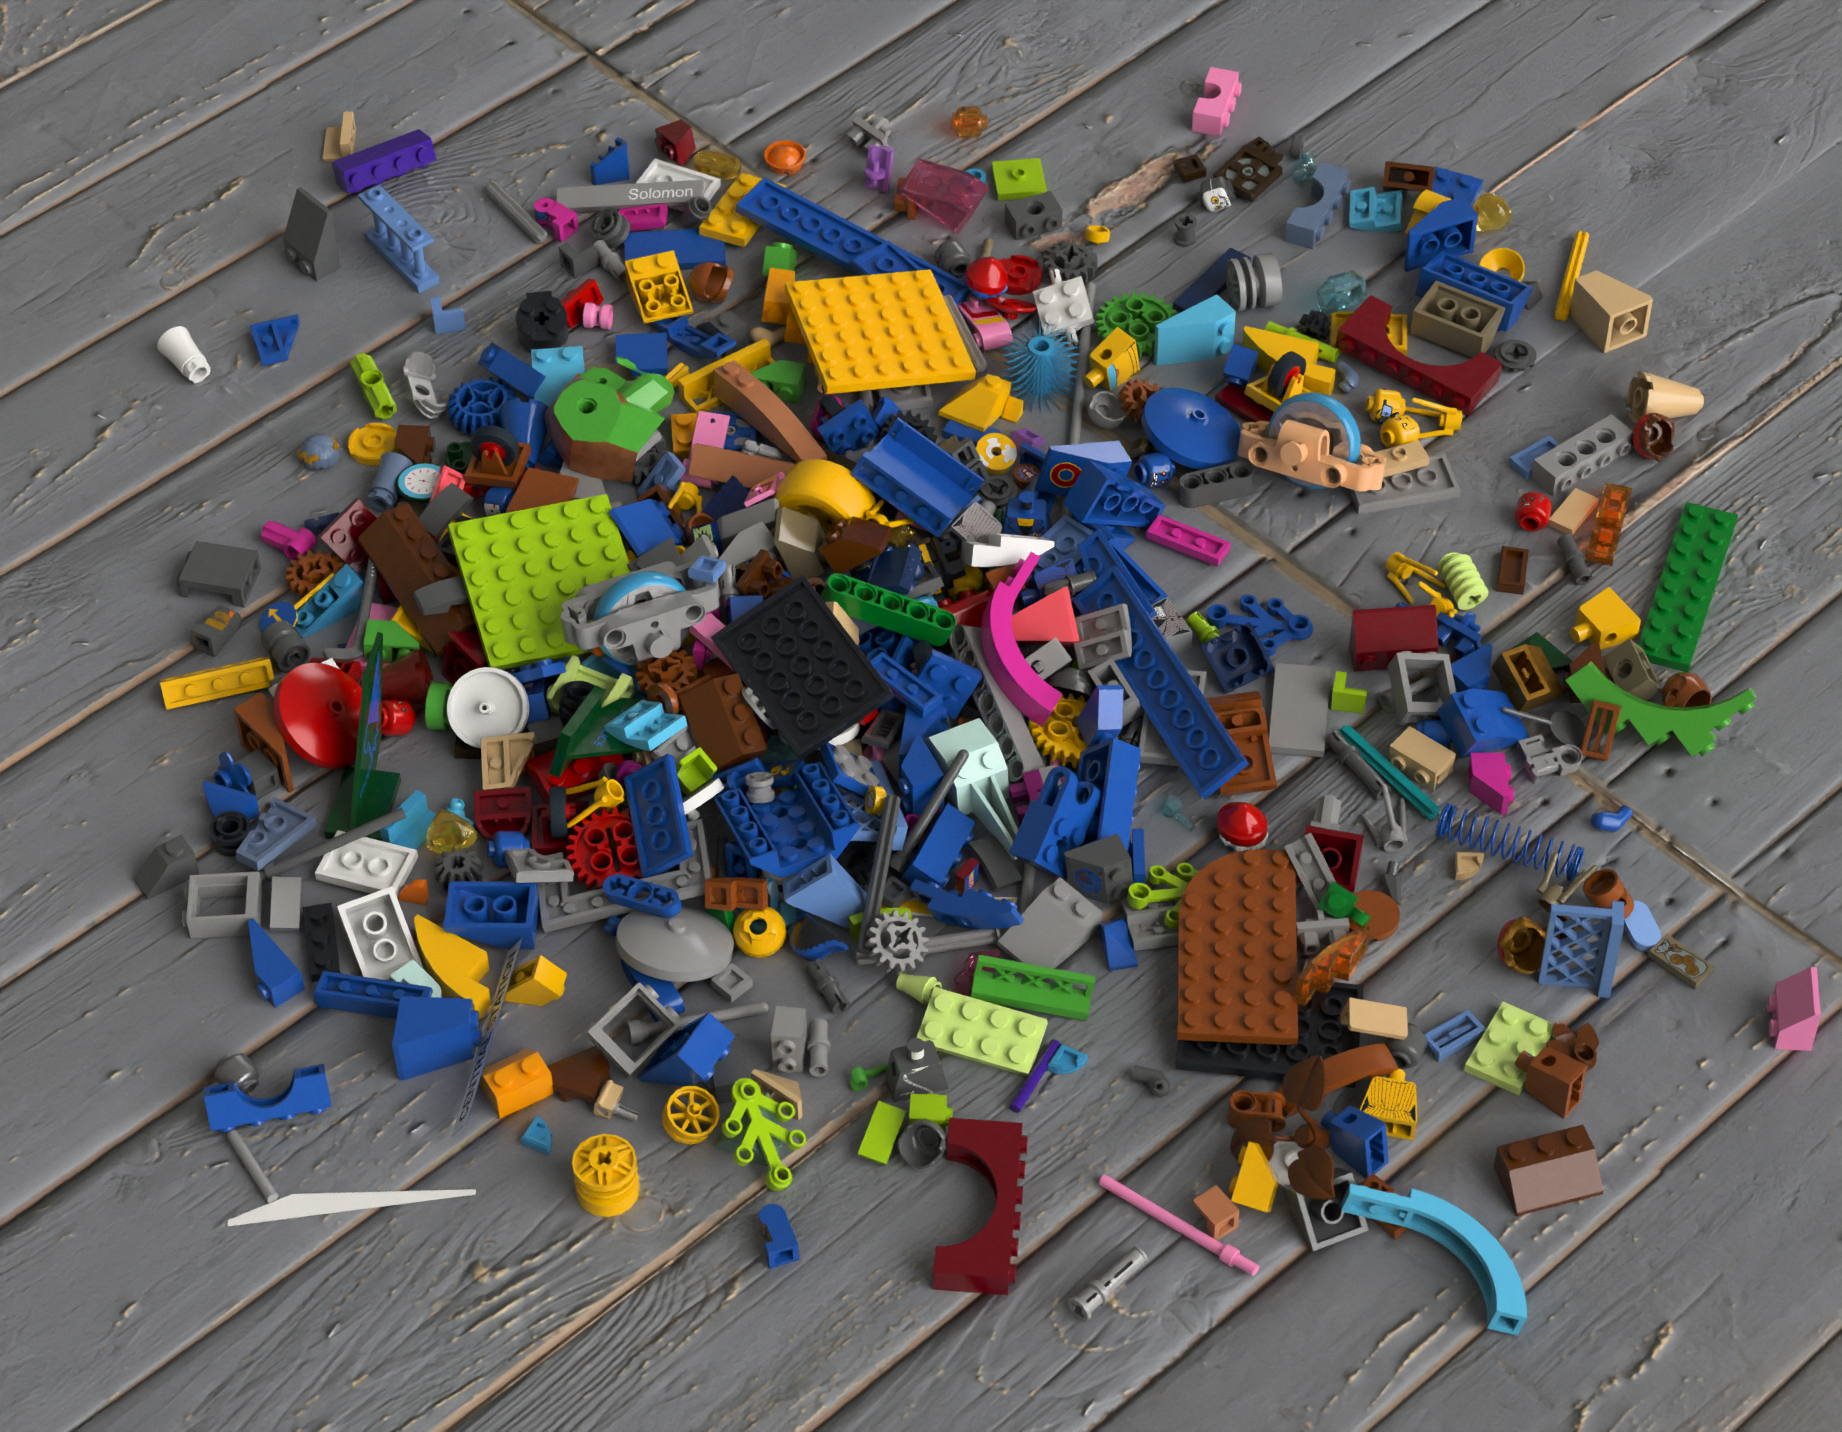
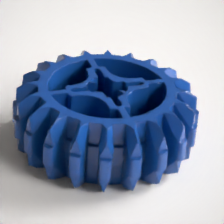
M480 377L476 381L470 378L469 383L461 382L460 388H454L453 394L449 395L447 406L449 419L456 427V430H462L464 435L471 433L473 436L477 429L483 426L501 427L499 416L501 405L506 401L516 398L514 390H511L509 384H503L501 379L493 381L492 377L488 380H483Z

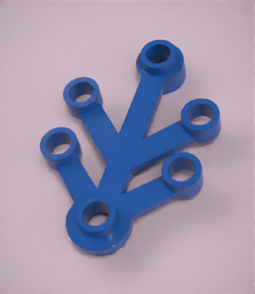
M1243 595L1240 599V609L1243 612L1252 613L1255 617L1229 614L1227 607L1221 604H1214L1207 610V622L1217 629H1222L1225 625L1238 626L1250 622L1259 638L1272 631L1281 632L1272 638L1261 640L1269 656H1273L1276 653V648L1291 639L1305 640L1313 632V625L1310 619L1304 615H1293L1279 598H1272L1267 602L1266 612L1257 603L1253 595ZM1271 616H1279L1283 621L1274 620Z

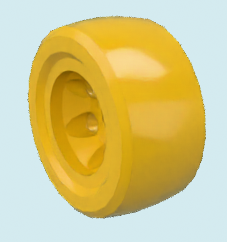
M807 459L794 465L786 473L773 498L779 499V507L783 506L818 519L822 528L827 529L828 532L830 530L829 526L838 519L843 518L845 521L852 516L865 519L866 511L871 510L876 505L871 490L850 475L852 471L834 462L821 459Z

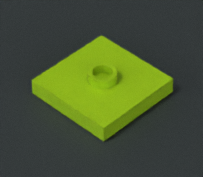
M1040 158L992 162V173L998 201L1022 199L1047 192Z

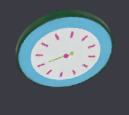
M418 463L407 467L397 478L399 493L410 501L429 502L441 466L432 463Z

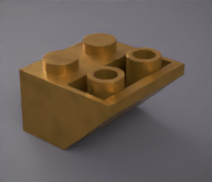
M1524 644L1501 653L1492 666L1515 710L1525 712L1566 695L1541 647Z

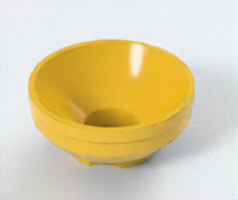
M1493 249L1486 253L1479 263L1480 266L1495 272L1505 270L1510 273V278L1522 282L1524 278V261L1512 249Z
M769 906L764 911L745 909L737 917L733 928L734 940L738 948L744 954L754 958H765L776 953L783 946L787 934L784 919L775 909ZM757 919L763 920L767 924L766 931L760 935L753 934L750 931L751 923Z

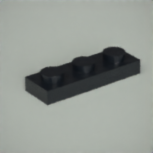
M325 903L302 907L311 981H319L323 971L341 973L332 904Z

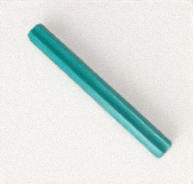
M1344 725L1340 728L1339 732L1351 746H1356L1360 750L1362 758L1376 773L1428 820L1437 817L1440 812L1437 804L1351 726Z

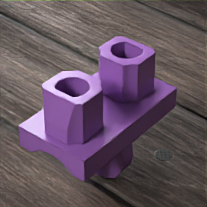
M872 144L868 147L867 165L864 169L865 188L877 189L883 193L889 192L894 155L893 148Z

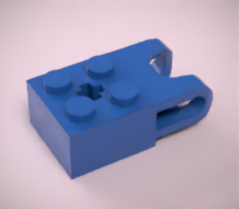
M1064 766L1051 769L1037 801L1031 800L1009 853L1039 871L1066 880L1064 852L1078 848L1083 843L1089 824L1100 801V790L1090 782H1078L1077 776ZM1064 776V777H1065L1064 782L1062 783V785H1061V787H1060V789H1059V788H1058V781H1059L1060 778H1062V777ZM1089 791L1087 799L1081 801L1084 793Z

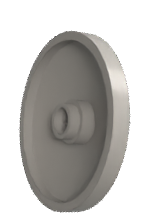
M682 906L680 912L671 918H662L635 910L621 920L616 934L617 951L629 966L650 977L675 982L699 981L719 974L729 965L734 947L733 936L722 922L704 911L687 906Z

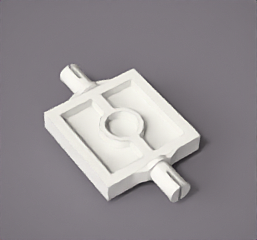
M1054 269L1055 275L1053 270L1049 272L1052 284L1033 291L1042 328L1044 327V335L1046 332L1047 337L1049 334H1051L1050 337L1052 335L1056 336L1055 334L1062 330L1059 335H1066L1067 341H1072L1073 338V340H1076L1073 342L1077 346L1079 341L1076 331L1095 323L1085 285L1081 276L1062 281L1060 270ZM1073 342L1068 343V346L1074 347Z

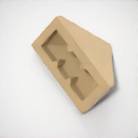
M754 1069L751 1072V1079L759 1085L761 1094L764 1095L768 1091L770 1099L779 1104L782 1102L791 1103L795 1108V1115L793 1117L798 1121L802 1118L799 1082L758 1069Z

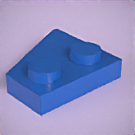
M298 314L250 325L251 334L262 366L288 359L300 325Z

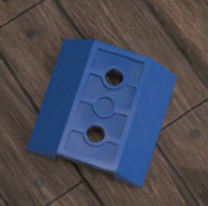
M821 762L807 764L802 768L795 769L794 775L797 788L775 795L774 800L767 803L749 804L740 788L728 790L723 794L713 797L714 803L751 865L783 878L800 872L828 854H831L837 860L860 828L859 822Z

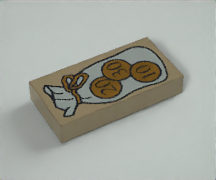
M1668 934L1654 945L1648 953L1650 959L1693 989H1696L1714 970L1712 964Z

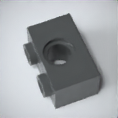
M1051 191L1005 203V223L1015 240H1020L1062 228V208Z

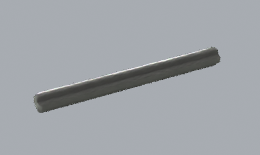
M887 795L885 797L857 946V952L860 954L868 955L872 951V947L865 946V942L870 939L865 934L871 927L872 921L875 918L879 919L901 802L898 796Z

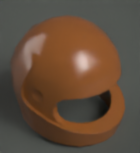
M713 262L699 263L693 268L689 276V287L692 294L702 302L722 304L731 285L734 270L727 265L722 266Z
M1678 672L1668 678L1662 688V702L1664 706L1694 707L1711 704L1710 690L1704 680L1694 673Z

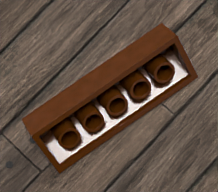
M408 503L384 511L358 537V543L435 656L438 657L444 654L447 632H478L470 603L451 605L448 613L422 614L413 596L414 591L441 580L458 577V575Z

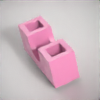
M1210 67L1205 80L1204 98H1198L1193 111L1192 131L1220 136L1223 128L1228 127L1230 120L1229 112H1233L1235 109V96L1239 97L1241 93L1242 83L1238 82L1239 72Z

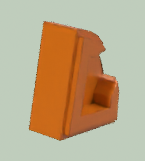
M415 879L412 883L404 885L399 894V901L427 905L429 900L427 881Z

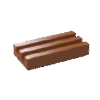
M1597 699L1593 700L1581 746L1582 755L1608 761L1621 705H1613ZM1599 707L1603 708L1593 750L1591 751L1587 749ZM1611 710L1614 712L1603 754L1598 753L1608 712Z

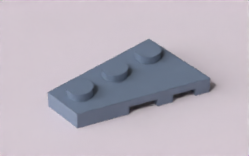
M273 797L266 813L263 812L259 817V824L255 830H250L237 849V861L259 871L317 826L316 817Z

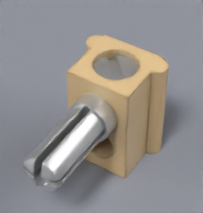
M612 1080L606 1081L595 1102L593 1111L594 1115H600L609 1120L615 1114L634 1122L639 1117V1112L619 1103L624 1087L613 1083Z

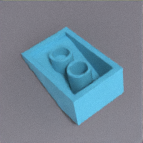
M1216 294L1155 325L1154 364L1159 366L1212 360L1228 353L1234 344L1236 311Z
M583 346L531 350L532 368L546 376L535 392L534 399L550 407L564 386L577 373H585Z

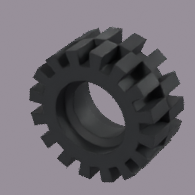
M850 841L837 858V862L865 890V885L869 887L877 842ZM868 857L861 867L851 869L854 862L858 859Z

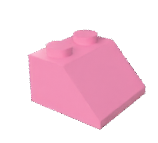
M1817 967L1807 968L1776 983L1773 995H1768L1767 1011L1773 1015V1019H1770L1769 1036L1774 1037L1775 1049L1812 1050L1821 1017Z

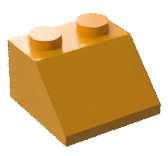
M531 1049L522 1050L483 1068L479 1081V1086L500 1119L554 1094L550 1070L540 1054Z

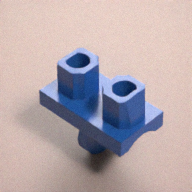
M1440 612L1437 616L1438 645L1445 647L1450 639L1453 638L1458 641L1453 647L1454 653L1461 658L1484 646L1481 644L1482 635L1478 633L1481 626L1475 623L1476 615L1468 612L1463 617L1457 613L1453 619Z
M756 757L716 772L712 780L719 777L725 788L720 791V794L738 788L745 794L749 790L745 783L746 775L754 772H766L761 760Z

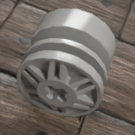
M1273 253L1254 255L1252 266L1247 257L1240 258V261L1237 258L1228 260L1226 267L1227 290L1236 312L1243 311L1246 307L1248 310L1255 309L1256 299L1261 307L1281 304L1283 293L1282 279L1277 259Z

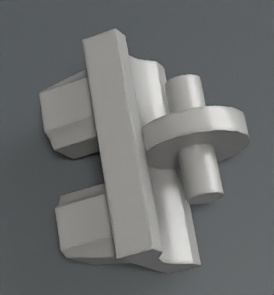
M857 115L852 119L855 127L847 135L852 144L859 147L865 140H868L863 146L867 154L868 147L871 144L891 147L887 144V136L891 130L888 129L889 121L885 117H878L876 120L872 118L869 123Z
M1322 909L1315 910V918L1305 919L1304 922H1296L1297 947H1301L1305 956L1319 953L1320 945L1329 944L1331 947L1349 935V919L1324 917Z

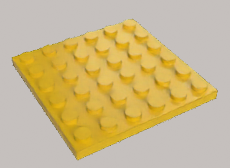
M931 269L785 282L784 292L826 394L975 380L976 370Z

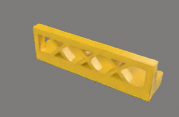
M764 338L678 379L679 398L697 415L699 411L706 412L722 404L723 402L714 395L713 369L736 361L751 373L765 365L772 364L776 361L771 357V344ZM697 398L707 399V401L696 405L693 400Z
M269 656L160 679V685L166 710L267 688L270 687L269 681L274 680Z

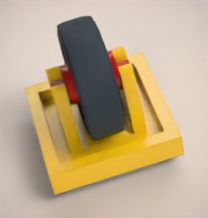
M1293 351L1287 352L1275 365L1271 366L1267 376L1247 384L1244 394L1274 413L1290 397L1311 392L1303 387L1306 360Z

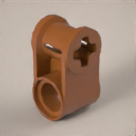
M1236 1091L1230 1096L1227 1122L1236 1129L1244 1120L1250 1117H1263L1269 1121L1272 1119V1132L1281 1131L1286 1126V1120L1283 1117L1285 1097L1278 1092Z

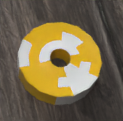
M989 433L984 435L976 446V450L981 458L980 460L983 462L987 473L993 475L1003 474L1013 467L1017 456V449L1013 441L1006 435ZM992 452L999 453V456L993 455Z

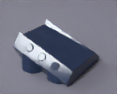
M911 543L910 547L882 552L875 556L866 583L901 595L909 594L916 587L915 581L921 579L926 574L921 562L922 551Z
M1250 622L1240 624L1234 627L1233 630L1201 645L1226 694L1275 671L1268 653Z

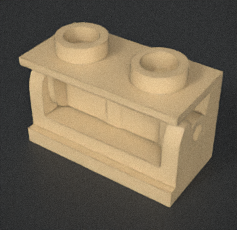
M1409 726L1390 745L1388 761L1400 772L1415 780L1419 785L1434 791L1436 783H1441L1453 772L1456 753Z

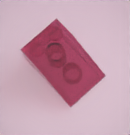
M919 158L897 192L959 234L974 214L990 187L969 172Z

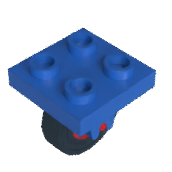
M828 394L819 401L825 416L820 418L823 425L817 429L828 450L844 455L846 451L852 450L854 452L880 435L873 418L861 399L851 406L847 401L840 405L834 396Z

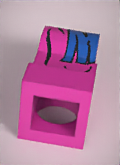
M541 198L534 203L536 222L541 227L552 230L554 239L562 243L579 230L576 212L550 198Z

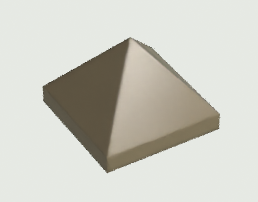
M1145 434L1134 440L1127 454L1131 460H1138L1140 456L1152 453L1153 444Z

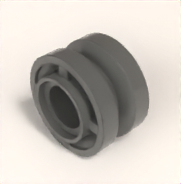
M605 208L593 218L590 231L597 240H603L609 248H614L622 244L628 237L630 222L616 209Z

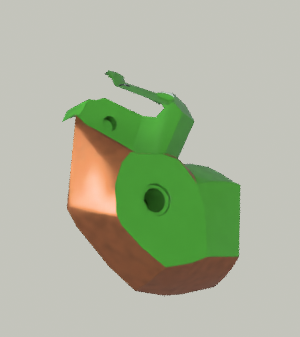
M615 357L618 364L636 371L641 376L633 381H627L607 368L596 367L583 374L577 373L561 390L546 411L544 418L558 453L570 469L594 478L632 482L638 452L656 429L664 435L668 444L665 418L658 414V412L672 403L674 387L664 376L638 370L635 364L623 357Z

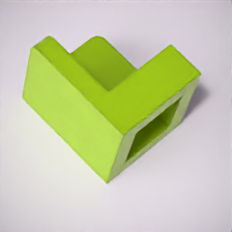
M1336 671L1331 710L1364 714L1367 690L1346 687L1347 672Z
M700 747L680 760L676 765L680 788L687 796H690L707 784L717 771L716 765Z

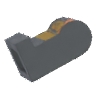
M217 606L202 625L197 623L191 629L194 649L215 657L239 629L241 615L223 606ZM206 640L208 641L209 646H206L204 644Z

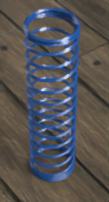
M1445 804L1436 828L1437 838H1442L1448 831L1449 842H1452L1458 835L1459 844L1464 845L1469 838L1470 849L1475 848L1480 841L1481 853L1485 852L1491 844L1490 852L1492 856H1495L1501 849V856L1504 860L1512 852V861L1516 863L1523 855L1524 867L1528 866L1534 858L1533 866L1535 870H1538L1545 861L1544 870L1546 873L1553 837L1550 838L1547 850L1540 864L1536 867L1538 850L1543 836L1541 833L1529 861L1525 864L1532 830H1529L1525 844L1515 860L1516 844L1521 831V826L1518 827L1515 839L1504 857V847L1510 823L1507 824L1504 836L1497 850L1493 853L1494 839L1500 822L1498 819L1488 844L1482 850L1484 832L1489 816H1486L1481 833L1472 846V835L1478 812L1475 813L1471 828L1461 843L1463 823L1468 810H1464L1461 823L1453 838L1450 839L1452 821L1457 806L1453 808L1452 804ZM1563 840L1558 850L1555 874L1556 877H1560L1566 869L1567 881L1572 882L1579 871L1584 855V847H1577L1572 859L1575 844L1572 845L1569 856L1561 872L1558 874L1559 860L1564 845Z

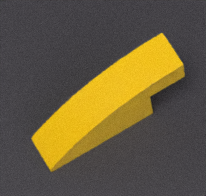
M1244 326L1242 346L1258 351V366L1268 374L1273 364L1275 365L1287 352L1293 351L1306 360L1303 387L1311 392L1331 396L1334 389L1336 369L1316 365L1318 362L1319 343Z
M417 914L414 917L416 937L421 959L427 973L439 984L445 998L472 999L474 1011L479 1012L480 1020L492 1006L489 988L478 983L490 970L487 952L455 934L445 932L442 927Z

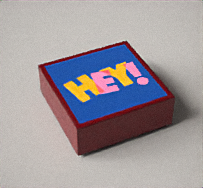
M972 857L968 858L955 874V891L963 895L966 888L972 889L979 878L978 860Z

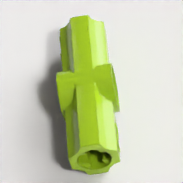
M365 353L355 355V358L350 361V366L362 389L364 400L369 403L376 418H381L382 420L391 418L397 411V408L384 383L383 373L377 369L371 355H366Z

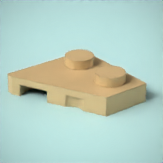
M534 732L481 738L483 790L515 788L536 742Z

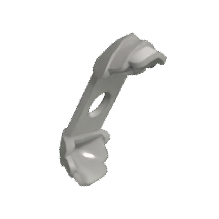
M414 351L406 358L403 366V373L410 391L411 401L422 416L429 419L436 418L443 413L447 405L445 403H437L431 382L436 379V374L434 373L435 365L432 363L433 358L426 353ZM415 388H422L428 395L418 393Z

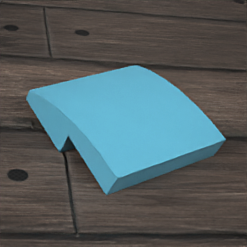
M1375 187L1350 191V228L1372 232L1402 231L1403 195L1401 190L1377 194Z
M641 700L604 725L605 731L618 740L647 751L653 750L688 726L685 715L664 713L662 703Z

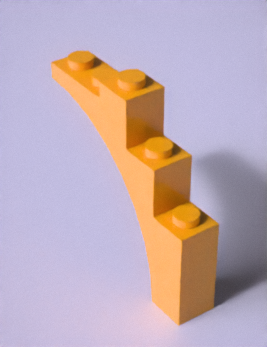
M770 268L764 298L762 322L786 325L784 342L806 345L784 292L785 282H795V271ZM808 351L807 362L813 363V360Z

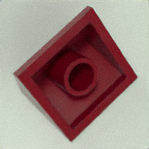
M1306 825L1305 835L1312 833L1336 883L1348 891L1354 892L1361 863L1364 835ZM1298 875L1297 882L1302 883Z

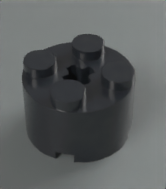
M536 296L521 302L516 314L518 340L522 346L530 350L531 353V350L560 348L563 344L565 345L569 335L566 310L558 298Z

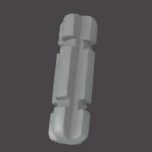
M746 439L742 446L743 453L792 462L793 460L784 451L779 452V448L762 443L757 445L756 441Z

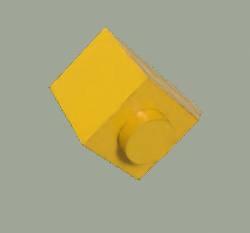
M540 955L513 969L504 1001L535 1006H544L553 1000L556 1001L564 993L567 973Z

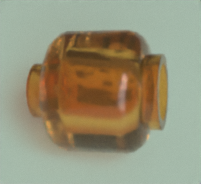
M960 106L956 112H952V132H956L959 138H979L982 134V129H987V115H982V110L978 106Z

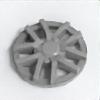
M744 686L741 693L758 716L771 729L775 730V725L765 713L766 709L759 704L758 697L752 694L753 691L749 687Z

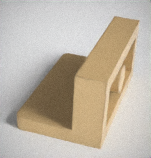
M353 112L343 113L342 127L326 128L323 151L324 163H331L353 154L356 136Z
M1349 997L1340 1014V1024L1348 1025L1350 1031L1404 1040L1408 1035L1407 1007Z

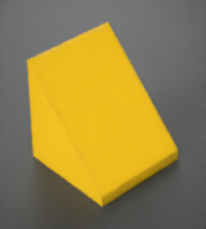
M1008 396L1002 419L1017 423L1023 414V400Z

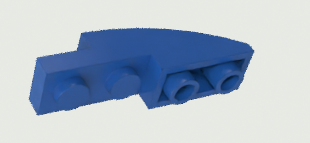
M917 879L914 880L910 887V890L918 900L928 905L927 909L935 919L948 925L968 929H1000L1020 925L1024 920L1017 911L1018 907L1016 904L1005 898L1001 901L994 899L993 895L982 889H979L977 892L966 888L962 895L955 890L944 891L938 884L928 880L924 883Z

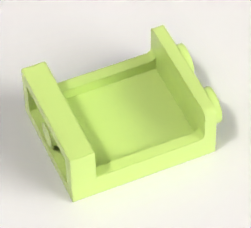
M572 655L569 662L564 663L566 672L561 673L555 684H551L548 688L546 699L550 712L562 716L559 713L560 689L568 682L585 681L605 689L601 708L620 698H632L635 688L631 676L622 673L619 679H615L582 666L579 657Z

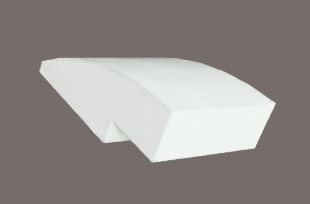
M990 532L989 543L962 541L960 558L964 564L974 567L1004 566L1018 563L1020 558L1026 560L1030 552L1036 555L1043 554L1054 547L1055 541L1042 537Z

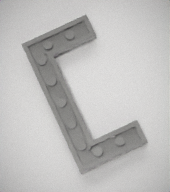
M702 819L687 822L693 856L679 863L680 870L639 880L671 888L678 893L680 900L705 895L704 880L712 878L705 826ZM563 852L545 856L554 859H565ZM537 882L541 921L545 933L635 911V909L609 902L603 888L570 896L568 882ZM649 892L638 893L635 900L646 899L649 896Z

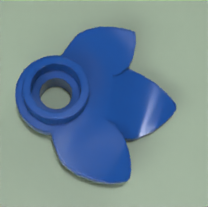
M228 752L220 753V766L218 771L213 774L215 783L248 793L246 786L250 785L252 781L248 769L241 763H234Z

